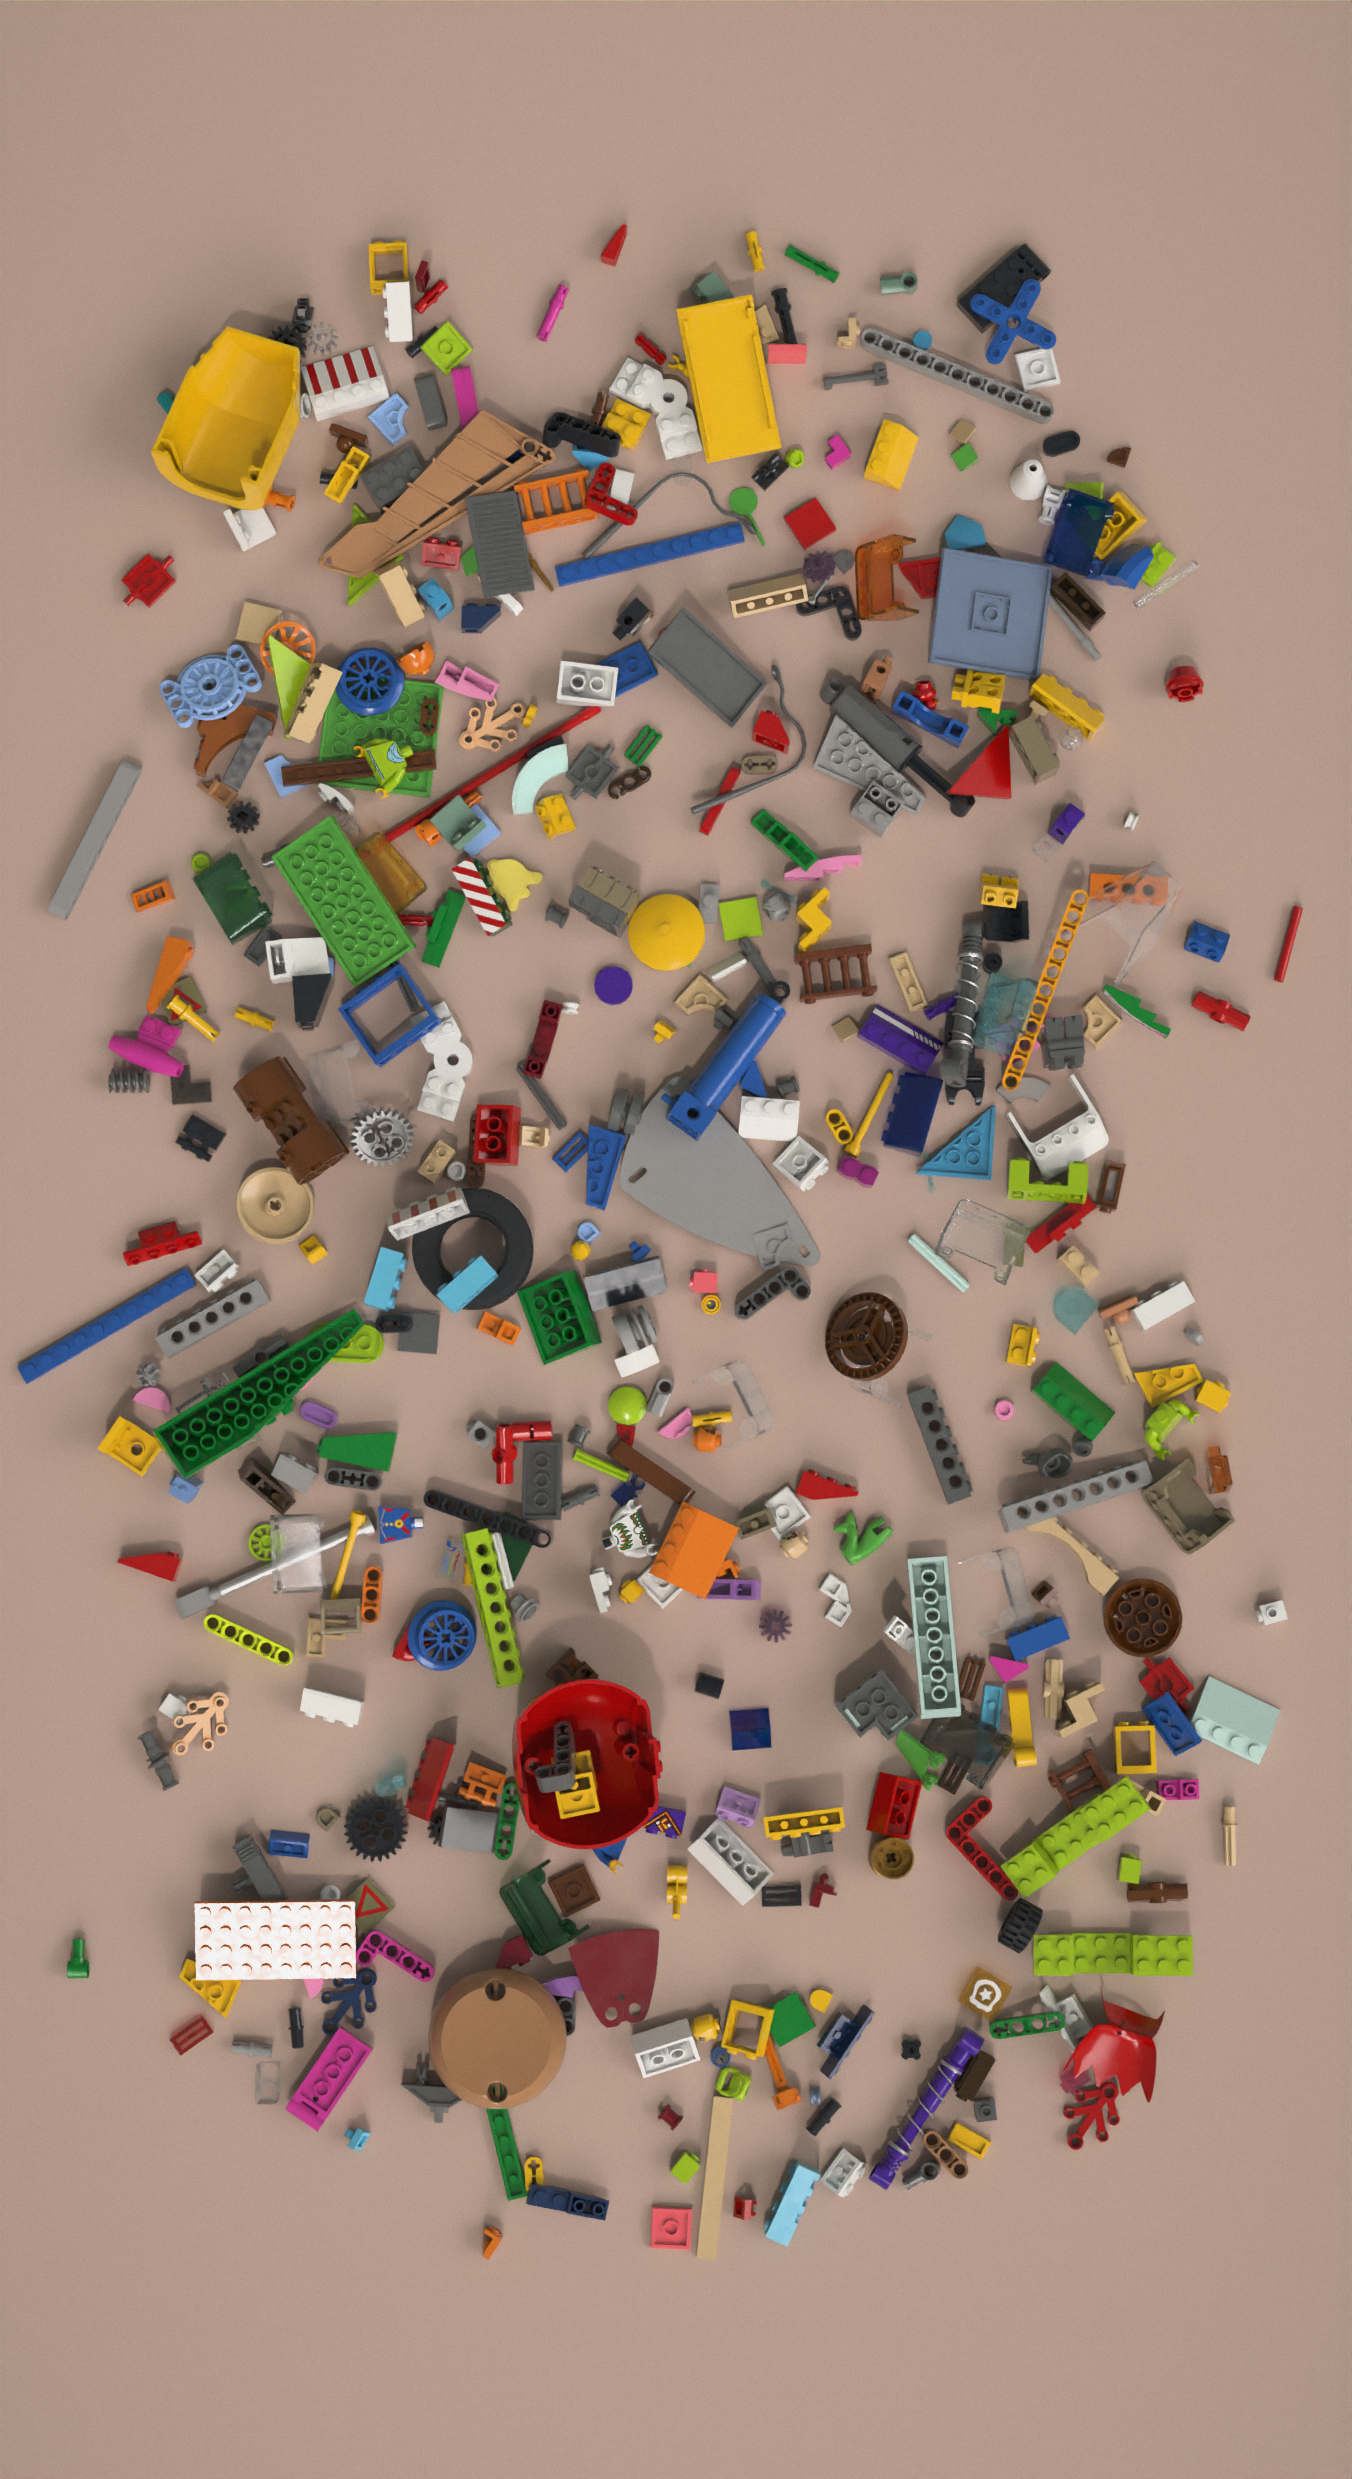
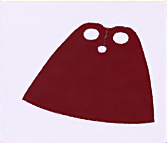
M633 1929L611 1932L586 1939L568 1948L582 1990L602 2025L611 2028L619 2026L623 2021L636 2023L646 2017L656 1979L659 1931ZM624 1994V2000L620 2001L618 1995ZM633 2003H637L641 2007L640 2013L636 2016L629 2013V2007ZM608 2008H615L617 2010V2017L614 2020L606 2018L605 2014Z

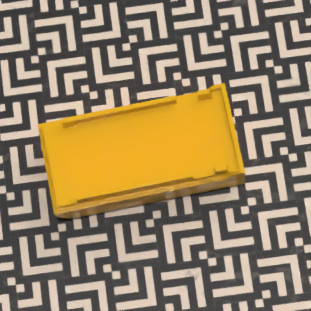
M752 294L677 309L675 315L706 463L780 449L781 443Z

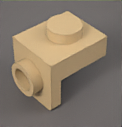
M848 318V337H837V347L850 349L852 346H856V336H860V325L856 324V318Z
M519 1126L518 1146L547 1147L550 1141L549 1128Z

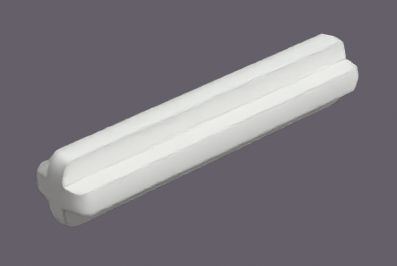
M495 1532L492 1533V1546L497 1554V1565L502 1575L503 1589L507 1590L513 1588L514 1584L501 1533Z

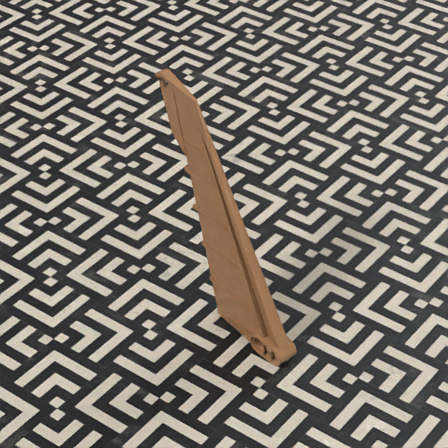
M482 409L456 435L457 437L437 458L433 457L431 459L433 462L413 483L408 482L406 484L409 487L389 509L385 506L382 508L386 512L376 522L355 525L319 558L318 564L323 569L362 578L466 515L465 497L502 493L544 466L550 465L555 459V454L552 449ZM527 441H530L533 445L530 452H526L524 449V444ZM518 449L523 454L522 457L512 464L505 460ZM537 451H539V452H541V453H546V452H547L546 455H547L549 458H548V460H545V459L542 460L543 457H542L541 455L535 454V453H536ZM500 463L507 466L482 485L476 482ZM472 484L478 487L452 506L447 504ZM442 507L448 508L424 526H419ZM413 529H417L414 533L406 537L404 540H402L399 543H396L404 536H406L409 532H411ZM329 556H331L332 566L325 564V560Z

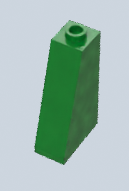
M390 1432L323 1437V1440L318 1443L317 1453H320V1458L389 1472L398 1434Z

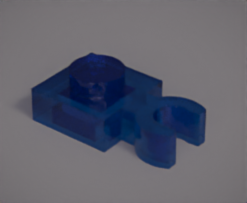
M637 1475L632 1478L629 1486L624 1482L610 1495L620 1507L626 1505L629 1500L637 1498L638 1496L634 1492L645 1487V1483L641 1486L635 1485V1480L639 1478Z

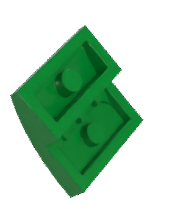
M797 1991L767 2007L775 2009L770 2032L779 2047L816 2027Z

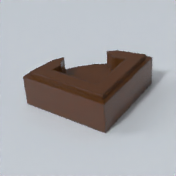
M1124 447L1114 451L1109 456L1107 462L1125 468L1131 448Z

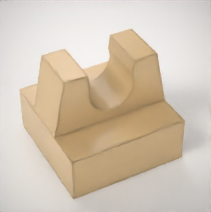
M1034 700L1029 705V708L1033 710L1029 717L1033 716L1034 720L1038 719L1039 716L1046 718L1049 710Z

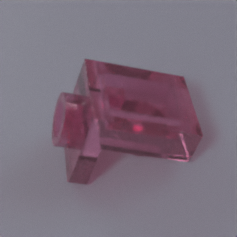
M1073 2066L1059 2077L1062 2081L1059 2085L1066 2094L1070 2092L1074 2096L1076 2091L1091 2079L1085 2071L1075 2079Z

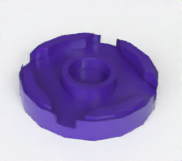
M616 966L607 967L600 971L594 983L595 993L598 998L609 1005H620L627 1001L633 989L629 973L623 968Z

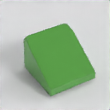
M969 443L951 455L961 472L978 461V457Z

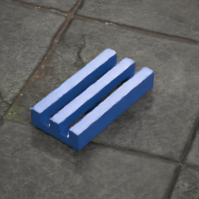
M579 1131L552 1160L567 1172L587 1152L588 1139ZM581 1138L582 1141L560 1161L559 1158ZM586 1143L587 1146L565 1166L564 1164Z

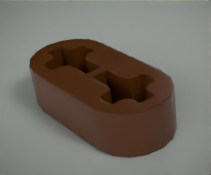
M434 699L425 700L421 707L420 731L425 736H433L438 728L439 705ZM429 704H433V707L436 708L432 710L431 716L428 715V709L425 708L429 707ZM428 720H431V726L434 727L430 728V731H426V728L423 727L427 726Z

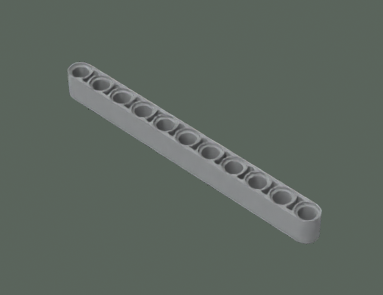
M866 329L861 335V347L867 352L1039 424H1048L1052 419L1054 408L1049 402L874 329ZM866 337H871L874 341L872 343H868L864 339ZM887 344L891 346V349L885 350L882 346ZM907 352L909 356L904 358L900 356V353ZM924 359L927 363L920 365L917 360ZM940 366L944 371L937 372L935 367ZM959 374L962 378L957 380L952 375ZM976 381L979 386L973 387L970 385V382ZM993 388L997 393L990 394L987 390ZM1012 396L1014 401L1009 402L1005 397ZM1029 403L1032 408L1025 409L1022 404ZM1046 410L1049 415L1042 416L1040 411Z

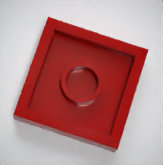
M817 498L812 499L784 517V521L804 551L837 530Z

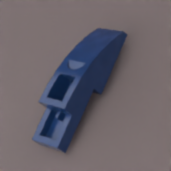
M530 2183L526 2204L605 2221L609 2200L564 2188Z

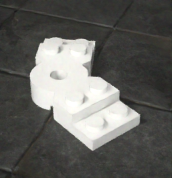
M627 358L609 388V392L642 410L651 408L657 416L655 427L665 460L702 451L693 411L687 408L688 396L684 386L676 380H663L662 374L658 370L645 363L641 365ZM669 397L673 399V401L667 403L664 401V399Z
M445 1001L433 1006L442 1023L421 1038L427 1053L434 1055V1066L436 1069L428 1072L417 1111L454 1122L466 1088L463 1078L472 1069L473 1057L469 1048L460 1042L462 1034ZM425 1010L410 1018L415 1027L430 1015ZM456 1056L459 1059L458 1063L450 1065L448 1063L450 1057Z

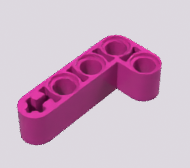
M380 1930L371 1931L356 1953V1961L361 1966L369 1965L379 1953L422 1982L430 1981L435 1974V1968L431 1963ZM373 1934L381 1937L380 1944L375 1945L371 1942ZM390 1945H394L398 1949V1953L394 1956L390 1955L387 1951ZM362 1951H367L370 1954L369 1961L361 1960L360 1953ZM406 1956H411L414 1959L413 1966L405 1965L404 1958ZM418 1962H421V1963H422V1964L419 1966L420 1968H422V1969L425 1970L426 1967H427V1968L430 1969V1970H429V1974H431L430 1976H429V1975H426L425 1977L422 1976V1973H423V1972H422V1970H420V1969H417L416 1972L414 1971V1969L416 1968Z

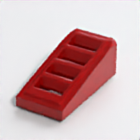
M622 224L602 252V263L616 266L627 236V225Z

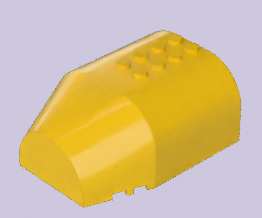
M227 326L212 343L213 347L206 354L203 353L200 356L201 360L195 366L192 365L188 369L151 454L160 473L179 488L194 495L238 509L259 510L265 503L300 423V351L297 347Z

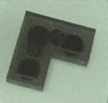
M189 1064L184 1065L180 1077L170 1076L173 1105L212 1102L211 1083H191Z

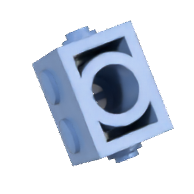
M175 1474L169 1483L171 1487L168 1493L189 1504L196 1498L204 1482L193 1475L184 1479L181 1474Z

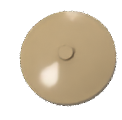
M269 1167L252 1173L243 1182L236 1197V1215L243 1229L254 1239L266 1244H285L298 1238L309 1226L314 1213V1200L306 1183L298 1185L287 1169Z

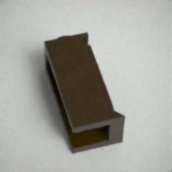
M981 2049L974 2057L972 2056L956 2084L958 2088L954 2087V2091L957 2092L956 2097L965 2102L967 2099L973 2101L996 2061L993 2056Z

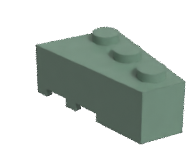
M715 271L706 274L689 288L702 304L734 298Z

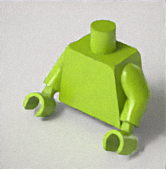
M1174 1399L1168 1403L1162 1402L1145 1423L1144 1439L1155 1451V1456L1163 1461H1166L1164 1454L1171 1455V1452L1161 1447V1443L1181 1420L1183 1415L1192 1424L1196 1423L1193 1421L1195 1416L1201 1417L1194 1409H1189L1179 1400Z

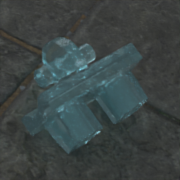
M391 1774L384 1777L383 1780L375 1783L374 1792L380 1797H385L389 1794L390 1796L396 1795L398 1789L407 1786L404 1775L393 1778Z

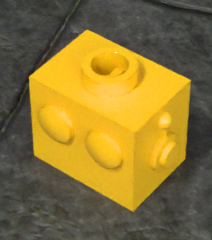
M1205 1379L1202 1382V1386L1198 1387L1196 1391L1195 1401L1221 1413L1222 1409L1227 1407L1229 1403L1228 1398L1231 1397V1392L1224 1389L1225 1385L1219 1381L1214 1380L1212 1383Z

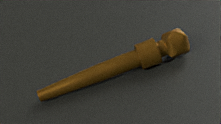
M528 553L530 567L535 570L551 592L554 591L543 572L537 566L538 563Z

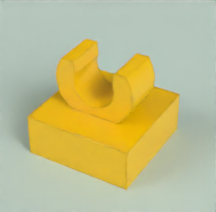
M660 1020L653 1028L658 1032L653 1040L660 1044L665 1037L671 1039L677 1030Z

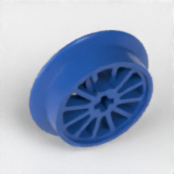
M378 648L355 650L347 655L337 668V670L343 673L335 688L336 693L345 707L352 712L365 716L382 714L391 709L402 695L404 689L403 671L397 664L396 659L384 650ZM366 659V670L363 668L359 661ZM370 659L376 660L372 669H370ZM379 663H384L386 665L375 672ZM357 664L362 672L353 669L352 666ZM389 670L391 672V675L389 676L387 674H384L383 672ZM349 672H352L359 677L347 678ZM371 676L373 681L366 683L365 679ZM381 679L388 680V685L379 687L378 682ZM347 682H358L354 686L347 688ZM362 686L357 697L351 694V692ZM365 689L368 690L367 701L360 699ZM371 690L376 692L379 697L378 699L371 700Z
M448 1600L434 1601L422 1607L413 1617L408 1629V1646L413 1657L422 1666L436 1671L453 1669L461 1665L470 1656L475 1647L477 1639L475 1621L470 1612L456 1602ZM443 1615L442 1627L436 1619L438 1616ZM432 1620L437 1626L436 1630L427 1626ZM458 1622L457 1629L451 1631L450 1624ZM425 1629L433 1632V1636H423ZM465 1629L464 1635H459ZM443 1633L447 1637L445 1640L441 1637ZM455 1639H464V1643L461 1645L455 1642ZM435 1640L426 1647L423 1645V1641ZM452 1644H455L458 1647H460V1650L457 1653L452 1647ZM437 1646L432 1656L427 1653ZM443 1647V1658L436 1659ZM448 1647H449L451 1653L453 1654V1655H452L451 1657H449V1658H447V1648H448Z

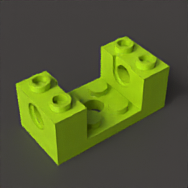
M1022 1157L1010 1160L1007 1199L1085 1204L1089 1164H1084L1083 1161L1069 1163L1067 1184L1064 1186L1063 1183L1059 1182L1046 1185L1044 1182L1034 1181L1032 1184H1029L1030 1161H1026Z

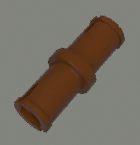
M602 392L597 393L595 407L591 411L593 414L591 423L600 427L602 426L603 418L607 414L605 410L609 395L604 393V396Z

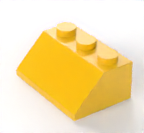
M884 419L868 461L864 479L900 491L919 437L903 425Z

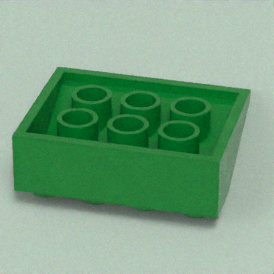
M576 1270L563 1272L517 1292L544 1365L602 1343Z

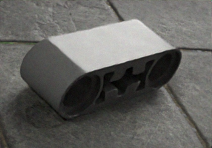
M428 374L414 378L428 431L446 427L447 424L433 375Z
M331 1467L324 1474L325 1481L333 1486L376 1491L382 1486V1478L373 1472ZM332 1471L339 1473V1479L336 1482L329 1480V1474ZM343 1472H346L345 1476L352 1477L355 1474L357 1478H363L362 1475L365 1474L363 1479L364 1486H361L362 1482L355 1481L352 1484L349 1480H344V1484H341L344 1478ZM371 1476H376L378 1479V1484L375 1487L368 1485V1479Z

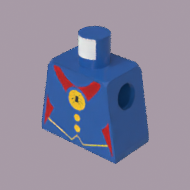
M378 1506L380 1544L411 1538L412 1529L423 1528V1517H411L410 1509Z

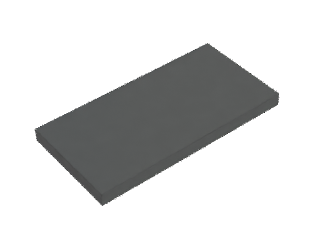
M684 607L679 610L646 652L730 728H733L768 684Z

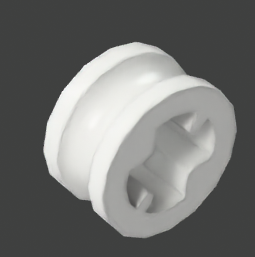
M1130 812L1124 828L1129 827L1133 831L1139 815H1133V812Z
M562 1002L564 1006L562 1013L578 1015L577 1008H579V1004Z

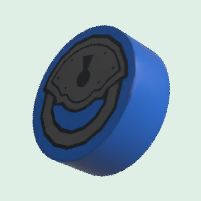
M718 2046L712 2050L711 2061L715 2066L724 2067L730 2062L731 2056L730 2053L726 2052V2048Z

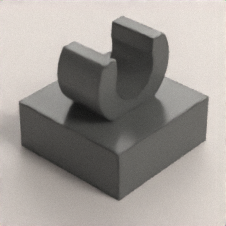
M721 1007L714 1014L718 1020L713 1026L720 1030L724 1025L727 1027L732 1026L737 1019Z

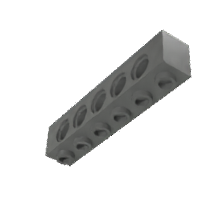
M928 1386L907 1394L947 1504L949 1505L970 1497V1492H973L970 1481H966L963 1475L966 1473L963 1463H959L957 1455H959L957 1446L951 1443L950 1437L952 1433L949 1426L944 1424V1411L942 1407L938 1408L936 1400H938L936 1390H931V1387ZM927 1402L932 1405L931 1413L923 1412V1403ZM931 1421H936L939 1424L938 1431L933 1432L929 1429ZM938 1439L946 1442L944 1450L937 1449L936 1441ZM946 1457L953 1461V1466L949 1469L945 1468L942 1463ZM952 1476H957L960 1480V1484L957 1487L950 1485L949 1480Z

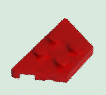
M941 557L898 563L899 570L922 600L936 598Z

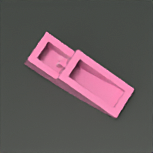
M448 661L444 663L435 680V683L457 693L488 701L493 700L499 684L466 666L464 669H461Z

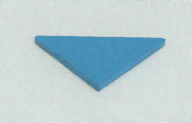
M996 1106L989 1108L916 1172V1175L991 1180Z

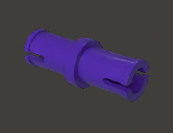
M956 991L944 999L940 998L937 1000V1003L924 1009L923 1012L925 1016H928L927 1019L930 1021L932 1018L941 1013H947L948 1009L956 1006L957 999L954 996H958L959 993Z

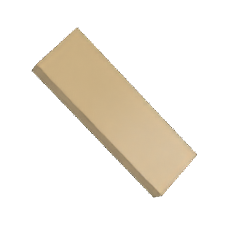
M907 952L889 958L888 961L909 1012L911 1013L928 1006Z

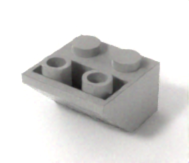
M872 781L852 809L850 817L882 838L905 802L875 781Z
M286 1453V1455L280 1454L271 1475L307 1495L318 1476L315 1473L316 1468L305 1462L303 1465L297 1463L299 1459L289 1453Z

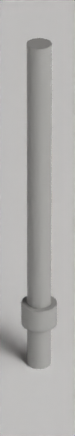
M1050 593L1049 604L1081 643V648L1087 651L1095 662L1099 660L1101 656L1092 646V641L1084 636Z

